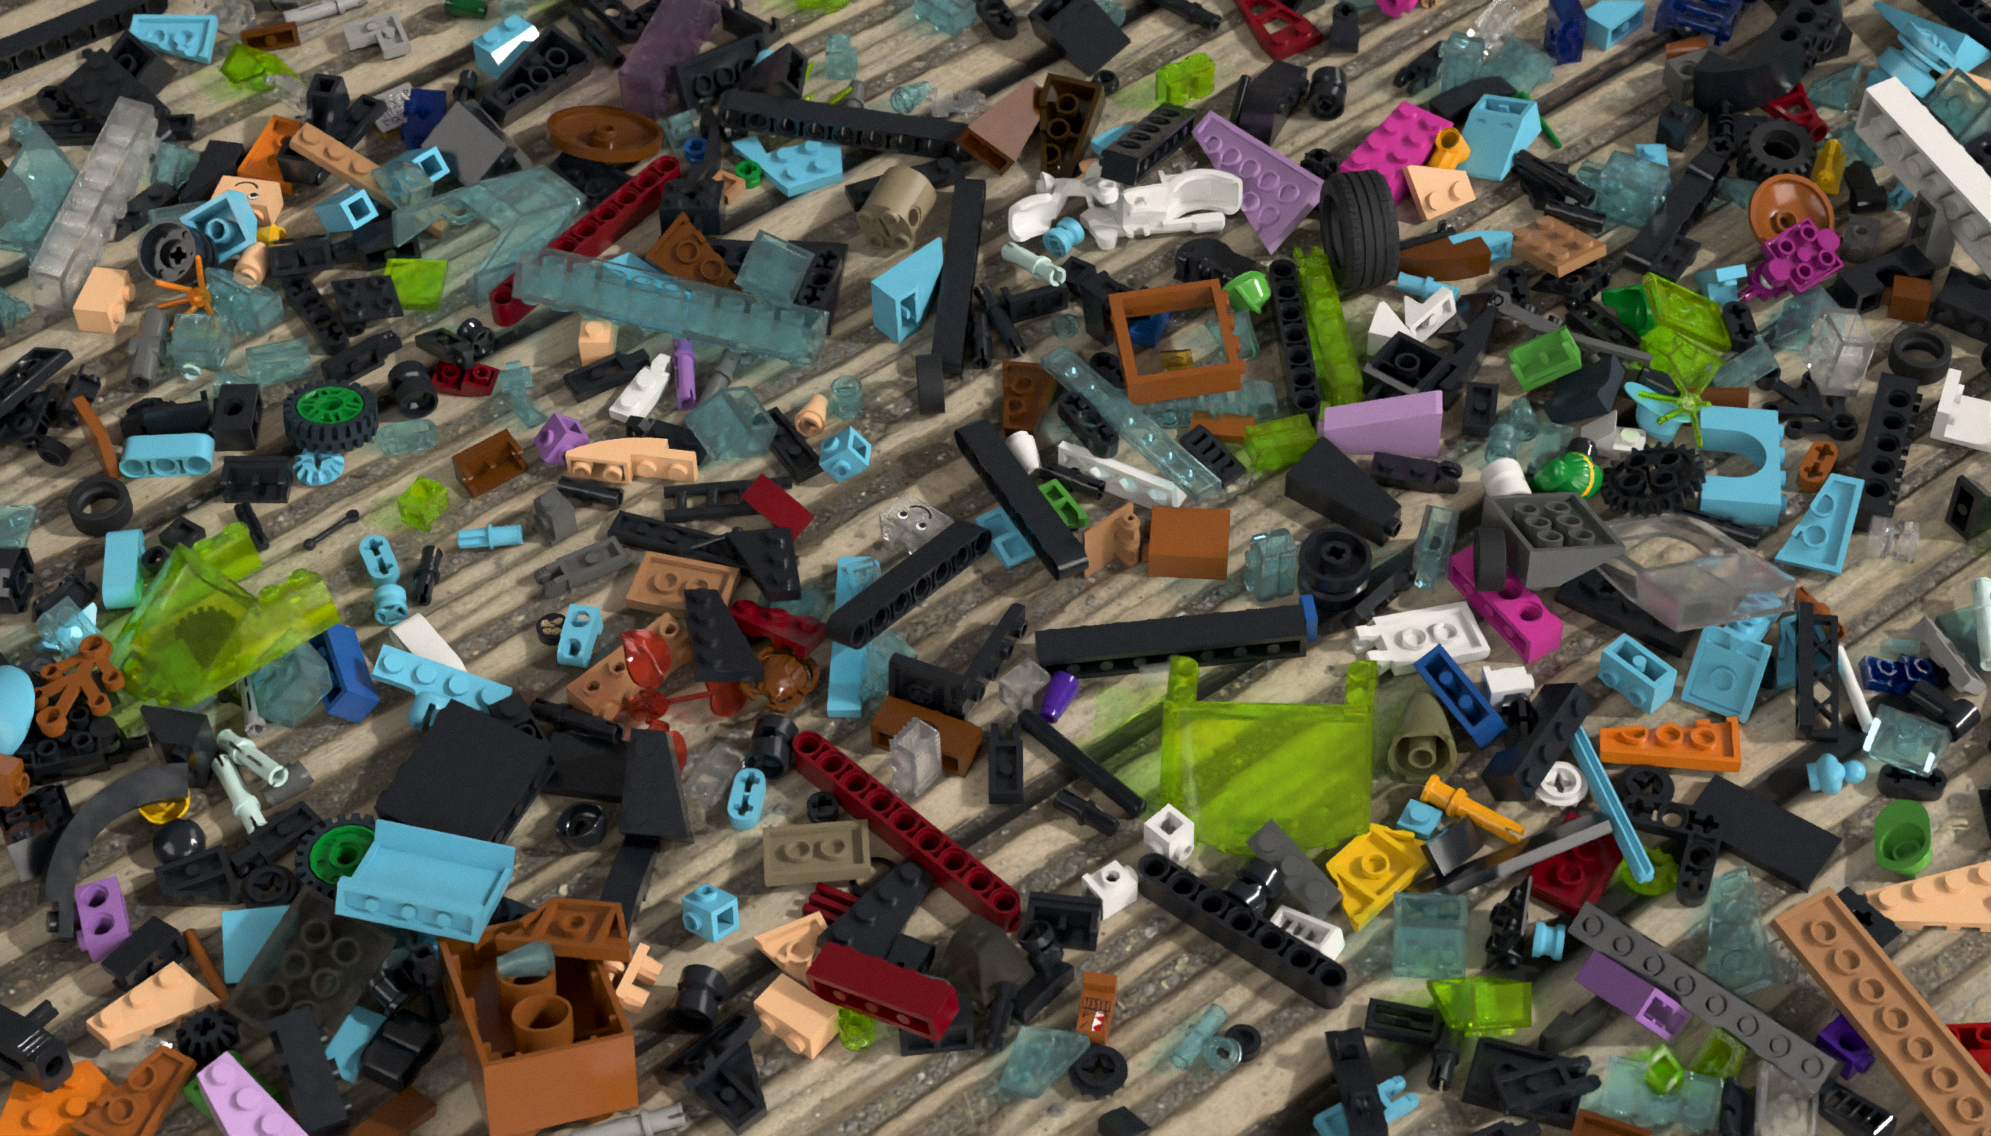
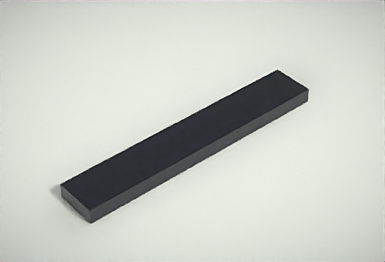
M194 114L168 115L162 121L177 137L175 141L193 140L196 125ZM93 118L22 122L18 138L20 148L120 144Z
M622 510L619 511L607 532L608 538L615 536L620 544L651 552L740 568L741 575L752 578L751 572L746 566L741 565L738 560V554L734 548H729L726 540L692 550V553L688 556L679 554L678 547L681 543L693 544L718 536L715 534ZM796 556L797 568L800 564L799 556Z
M1595 811L1461 865L1443 877L1436 878L1434 876L1404 888V892L1410 903L1418 909H1423L1611 833L1613 829L1610 820Z

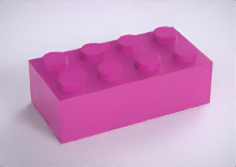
M1402 101L1341 164L1340 173L1369 169L1381 173L1388 182L1396 208L1410 193L1402 168L1409 165L1426 167L1437 148L1435 144L1437 134L1444 128L1453 127L1454 123Z

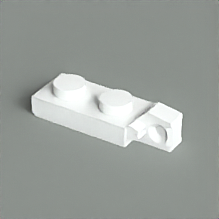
M660 353L652 361L651 367L644 366L643 370L639 371L609 409L610 417L626 423L630 415L645 418L669 388L668 382L671 378L670 373L673 370V367H671V357Z

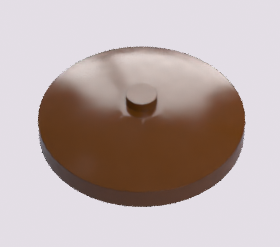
M601 105L575 106L553 113L547 120V140L557 149L587 160L610 163L640 161L656 155L663 146L664 132L656 121L643 114L623 108Z

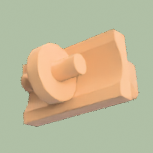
M641 942L628 968L623 965L624 962L602 960L612 985L614 983L619 984L616 994L622 1008L640 1014L649 996V992L633 985L634 979L636 978L653 986L663 967L661 963L646 955L650 947Z

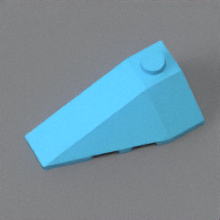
M1874 1L1872 5L1898 31L1910 39L1913 36L1905 29L1909 21L1929 29L1941 38L1958 59L1953 65L1940 59L1939 61L1947 69H1956L1967 73L1991 57V51L1964 33L1878 1Z

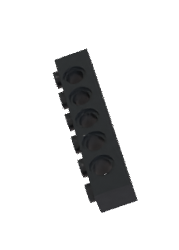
M1163 102L1156 109H1153L1150 114L1143 117L1140 122L1133 125L1131 129L1123 133L1121 137L1113 141L1106 149L1102 150L1099 157V166L1102 167L1100 178L1130 186L1137 185L1192 138L1193 133L1191 131L1194 129L1197 110Z
M1881 372L1854 478L1865 480L1853 530L1881 536L1883 525L1891 524L1895 506L1889 505V502L1897 501L1901 483L1895 482V478L1902 479L1906 460L1900 458L1901 456L1907 457L1912 438L1906 437V434L1913 435L1918 416L1911 414L1912 412L1918 413L1923 394L1917 393L1920 380Z

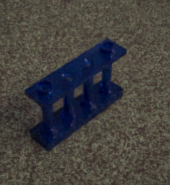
M1663 0L1657 8L1653 32L1664 35L1670 25L1678 24L1714 35L1713 45H1717L1720 48L1724 42L1728 43L1730 41L1733 29L1750 5H1755L1757 0H1700L1729 9L1728 12L1693 2V0ZM1686 11L1715 21H1719L1720 23L1715 24L1689 15H1685L1683 13Z

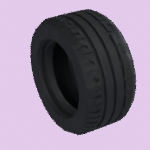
M1373 169L1330 175L1321 187L1319 219L1324 255L1333 281L1345 290L1388 284L1394 279L1398 271L1400 239L1396 208L1387 180L1381 173Z

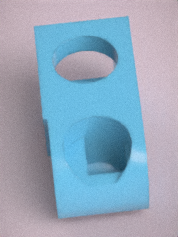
M570 604L560 634L561 638L557 650L558 664L586 668L589 665L596 638L600 636L604 627L599 607ZM577 615H586L590 620H580Z

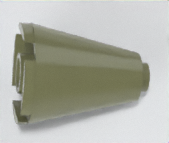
M1429 692L1415 693L1408 699L1387 749V761L1391 770L1395 774L1397 771L1404 775L1405 780L1410 783L1426 785L1433 774L1440 776L1441 781L1445 778L1447 772L1451 769L1453 771L1456 767L1457 748L1442 704L1437 696Z

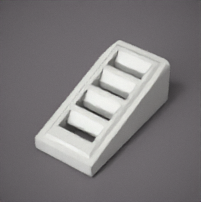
M1281 905L1269 920L1281 928L1285 926L1288 920L1292 923L1286 929L1287 932L1332 960H1335L1345 947L1341 928L1285 905ZM1300 928H1303L1300 934L1296 936V933L1300 930ZM1315 935L1316 937L1312 940V942L1309 941L1312 938V936Z

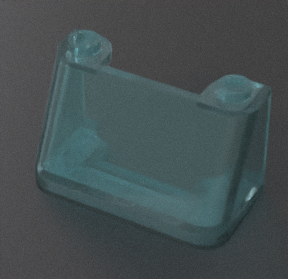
M16 117L10 126L9 132L14 141L21 142L22 147L4 176L0 178V250L33 254L47 246L69 209L73 194L82 187L83 182L79 170L38 122L29 118Z

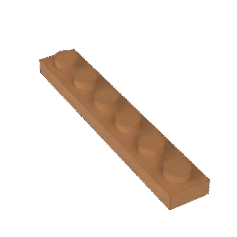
M308 122L290 140L289 148L358 190L365 189L368 196L400 215L409 214L414 224L439 239L456 220L457 213Z

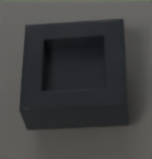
M181 515L158 535L162 545L183 557L189 554L207 537L203 527Z

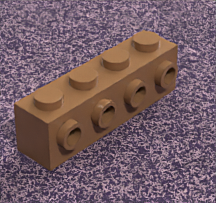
M668 612L664 613L567 685L565 688L568 704L578 711L612 721L619 712L631 703L637 702L652 687L665 681L668 675L692 660L687 627Z

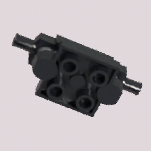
M83 704L70 708L66 715V730L62 735L55 738L48 737L40 731L36 722L37 715H33L29 732L15 751L16 758L23 760L25 773L28 774L30 783L41 781L43 786L110 771L111 765L127 762L130 751L150 748V741L147 733L127 738L112 717L95 716L91 713L88 704Z

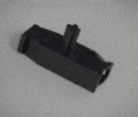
M44 1000L25 1017L0 1004V1071L20 1082L38 1087L45 1093H52L72 1076L74 1071L64 1041L56 1038L43 1028L59 1014L58 1010L52 1006L49 1000Z

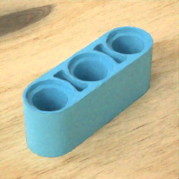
M203 433L131 436L123 442L119 470L123 475L130 478L205 475L210 472L212 467L215 441L209 435Z
M141 529L112 531L106 534L102 596L107 610L141 606L144 565L141 559L145 553V541Z

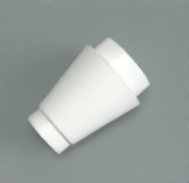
M1018 431L1010 435L1005 442L1007 447L1031 479L1039 477L1042 463L1034 437L1026 431Z

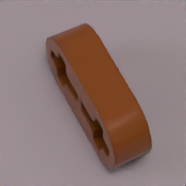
M1817 441L1810 446L1799 466L1796 479L1797 486L1801 490L1808 493H1818L1837 464L1839 450L1835 444L1829 441ZM1822 455L1825 456L1823 461L1818 460ZM1812 472L1817 474L1813 479L1810 478Z

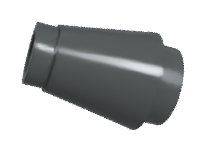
M299 760L293 764L288 762L284 766L288 770V778L283 785L273 787L268 783L260 791L272 808L308 791V786L314 782Z

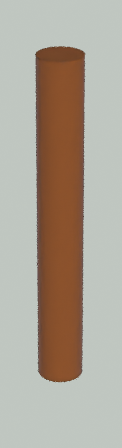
M194 928L185 930L182 937L212 992L220 999V1006L228 1014L234 1013L238 1006Z

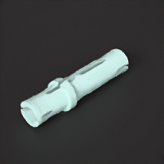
M1008 242L1009 246L1005 244L1002 247L1001 255L1005 260L1031 272L1032 277L1035 279L1045 280L1053 286H1059L1058 282L1064 283L1066 279L1065 270L1052 264L1051 259L1045 256H1037L1014 242Z
M1979 577L1970 583L1973 596L1971 615L1976 621L1980 666L1985 671H1991V579Z
M224 729L217 735V747L228 753L230 759L237 765L246 766L273 787H280L287 781L288 770L258 750L255 743L250 739L241 738L230 729Z
M228 754L219 755L224 766L221 767L219 761L215 758L211 763V768L216 773L233 804L232 811L234 815L243 822L248 835L257 830L258 826L262 827L268 822H266L260 812L261 805L258 799L251 795Z

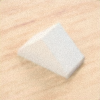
M1385 301L1378 304L1369 329L1367 355L1374 356L1398 331L1416 339Z

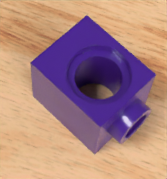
M1842 1013L1817 1035L1815 1042L1817 1045L1847 1063L1840 1074L1847 1082L1857 1073L1865 1074L1876 1060V1057L1873 1056L1874 1052Z

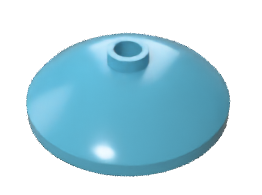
M10 665L0 666V753L12 756L22 744L30 728L34 714L35 693L32 681L27 673L20 668Z

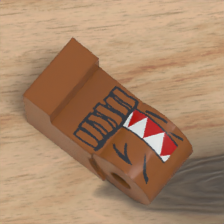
M1085 971L1076 1027V1041L1106 1045L1117 1000L1118 975Z

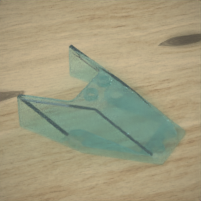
M541 165L482 180L392 211L393 242L397 248L441 217L449 223L463 225L478 216L500 233L499 237L473 273L474 306L480 309L490 302L489 294L495 287L565 232L586 201V195L548 167ZM461 207L466 209L467 213L464 216H454L451 214V210Z

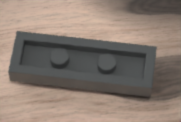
M1272 818L1245 842L1260 859L1270 863L1279 872L1284 885L1315 918L1320 920L1344 897L1337 887Z

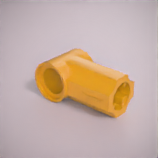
M1447 127L1437 134L1435 139L1437 148L1426 167L1455 170L1458 164L1467 160L1470 154V147L1458 129Z

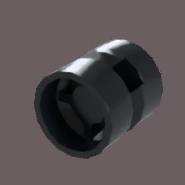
M1324 66L1314 71L1311 76L1307 109L1314 118L1322 121L1336 120L1343 114L1348 87V77L1345 72L1334 66Z
M407 360L398 363L390 370L387 377L388 384L395 397L398 409L404 417L420 419L428 416L436 409L439 401L426 367L421 362Z
M767 714L759 717L744 759L745 766L747 768L759 769L763 772L765 779L773 780L784 777L788 772L792 759L793 739L799 734L796 724L790 719L776 714Z
M1253 857L1249 858L1236 873V876L1221 891L1261 915L1266 910L1267 905H1270L1283 891L1284 881L1279 872L1270 863Z
M691 964L684 967L677 984L678 991L674 994L667 1013L670 1022L679 1029L690 1033L701 1034L711 1031L719 1010L718 1005H720L727 986V981L723 974L712 967L701 964Z

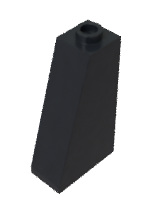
M1323 436L1286 473L1284 496L1357 533L1380 547L1391 537L1395 538L1402 528L1403 522L1400 520L1402 506L1331 441Z

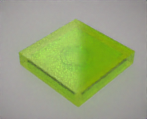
M388 258L384 275H391L402 310L439 311L449 270L447 260Z

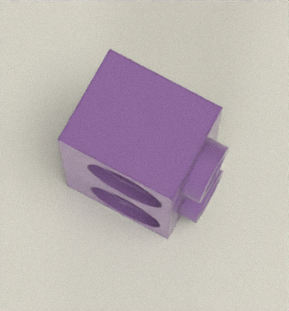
M116 876L74 888L76 902H74L73 918L76 924L81 923L82 930L76 931L78 943L82 952L88 950L93 963L103 961L132 935L125 898Z

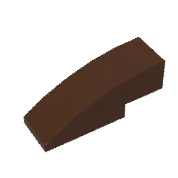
M1481 236L1453 244L1448 237L1400 251L1399 267L1394 279H1398L1400 272L1427 279L1429 276L1434 278L1436 282L1462 280L1489 274L1492 251Z

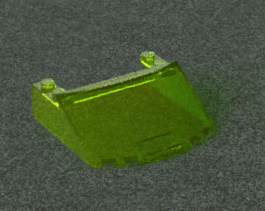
M242 521L231 523L225 526L221 533L212 538H205L196 542L192 549L179 542L112 644L113 652L109 660L115 669L122 672L125 680V685L122 689L132 697L144 702L154 698L158 705L167 706L170 700H179L182 707L198 704L341 621L323 577L317 572H308L306 568H300L291 572L288 575L289 580L281 585H269L261 589L258 593L259 597L256 598L236 583V581L263 566L249 535L250 530L247 524Z
M1171 656L1166 701H1163L1159 811L1169 803L1194 823V845L1201 842L1216 846L1217 852L1258 857L1245 842L1271 818L1305 854H1307L1306 849L1327 845V849L1339 846V841L1354 835L1359 838L1370 832L1379 710L1377 660H1360L1349 665L1346 677L1344 705L1196 701L1199 680L1197 662L1190 657Z

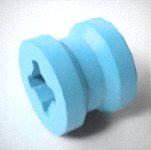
M387 584L378 587L374 591L373 601L376 606L374 613L379 623L392 626L407 619L408 608L405 604L407 597L405 590L401 586Z
M1536 921L1531 957L1539 958L1542 955L1551 956L1553 960L1561 961L1565 925L1557 924L1555 927L1546 926L1544 922Z

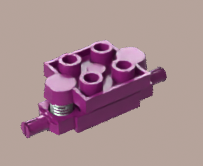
M1809 216L1765 242L1759 248L1767 260L1760 263L1754 269L1755 271L1746 277L1749 286L1737 292V298L1743 297L1740 302L1746 303L1757 296L1765 302L1773 296L1777 299L1788 291L1796 298L1845 266L1835 253L1839 245L1842 244L1843 237L1838 238L1841 234L1831 229L1825 228L1819 231Z

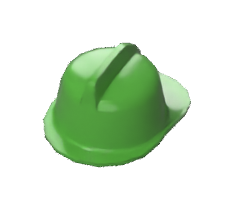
M1258 271L1246 272L1228 282L1221 289L1222 291L1227 290L1229 306L1240 316L1245 317L1254 312L1258 314H1265L1267 312L1265 304L1272 297V292L1265 279L1267 275Z
M1898 800L1887 805L1876 818L1874 825L1875 857L1877 863L1883 869L1914 880L1917 878V873L1924 870L1931 862L1933 851L1931 846L1930 818L1927 810L1920 803L1913 800Z

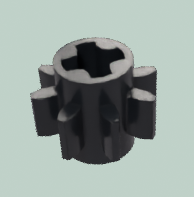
M1322 148L1312 149L1309 153L1305 152L1304 160L1300 161L1301 167L1324 181L1337 171V161L1332 160V153Z

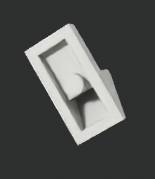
M1444 286L1431 295L1423 304L1408 296H1404L1405 326L1422 343L1457 313L1453 292Z
M1613 410L1609 414H1605L1581 427L1580 437L1588 438L1595 442L1598 457L1621 459L1620 454H1632L1631 450L1633 447L1639 451L1643 450L1644 444H1646V430L1617 427V410Z

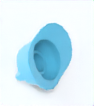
M1626 382L1624 385L1625 392L1637 402L1635 417L1639 427L1646 430L1647 435L1666 443L1671 442L1683 422L1693 421L1694 417L1689 411L1671 403L1650 388L1634 382Z

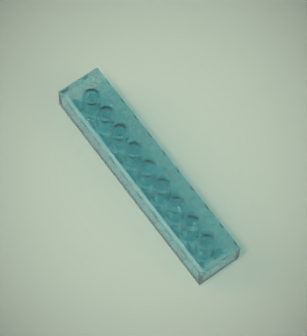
M536 244L516 262L512 292L513 298L521 299L523 303L528 305L543 304L551 306V309L558 312H578L584 318L596 319L599 317L608 319L614 325H634L640 327L642 331L649 333L660 331L668 333L670 337L675 339L690 338L698 340L700 344L705 346L720 345L729 347V350L735 353H755L765 360L780 359L789 361V364L795 367L811 366L823 349L830 312Z

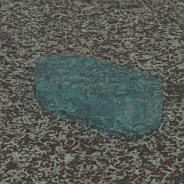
M416 419L385 425L377 431L376 439L378 447L383 454L397 455L433 447L438 441V434L433 421L429 419Z

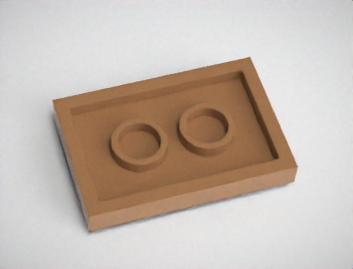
M1549 215L1539 217L1535 222L1516 228L1512 232L1511 253L1558 278L1607 255L1605 243Z
M646 551L626 595V607L658 614L668 612L673 617L685 619L683 589L705 588L717 589L728 608L741 578L740 568Z

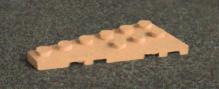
M1991 860L1865 891L1863 897L1882 915L1893 920L1899 929L1922 930L1924 926H1945L1946 931H1960L1961 927H1979L1980 932H1991Z

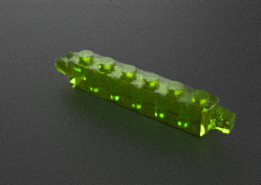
M1312 246L1311 256H1304L1301 248H1294L1293 259L1297 267L1310 342L1328 407L1362 402L1363 380L1327 255L1322 254L1320 246Z

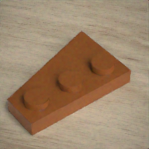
M162 1044L127 1075L128 1078L112 1093H106L97 1101L98 1105L83 1118L79 1117L70 1127L84 1136H154L197 1063L195 1060Z

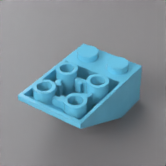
M1484 94L1470 111L1461 134L1470 147L1469 157L1463 163L1458 164L1455 170L1466 171L1468 177L1502 181L1514 166V159L1517 153L1522 149L1526 150L1542 131L1537 102Z
M940 237L924 245L920 250L901 260L897 265L871 281L874 326L897 344H900L922 328L940 292L943 271L942 239Z

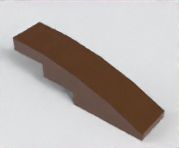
M409 1086L378 1108L347 1136H410L411 1131L436 1115L437 1103Z

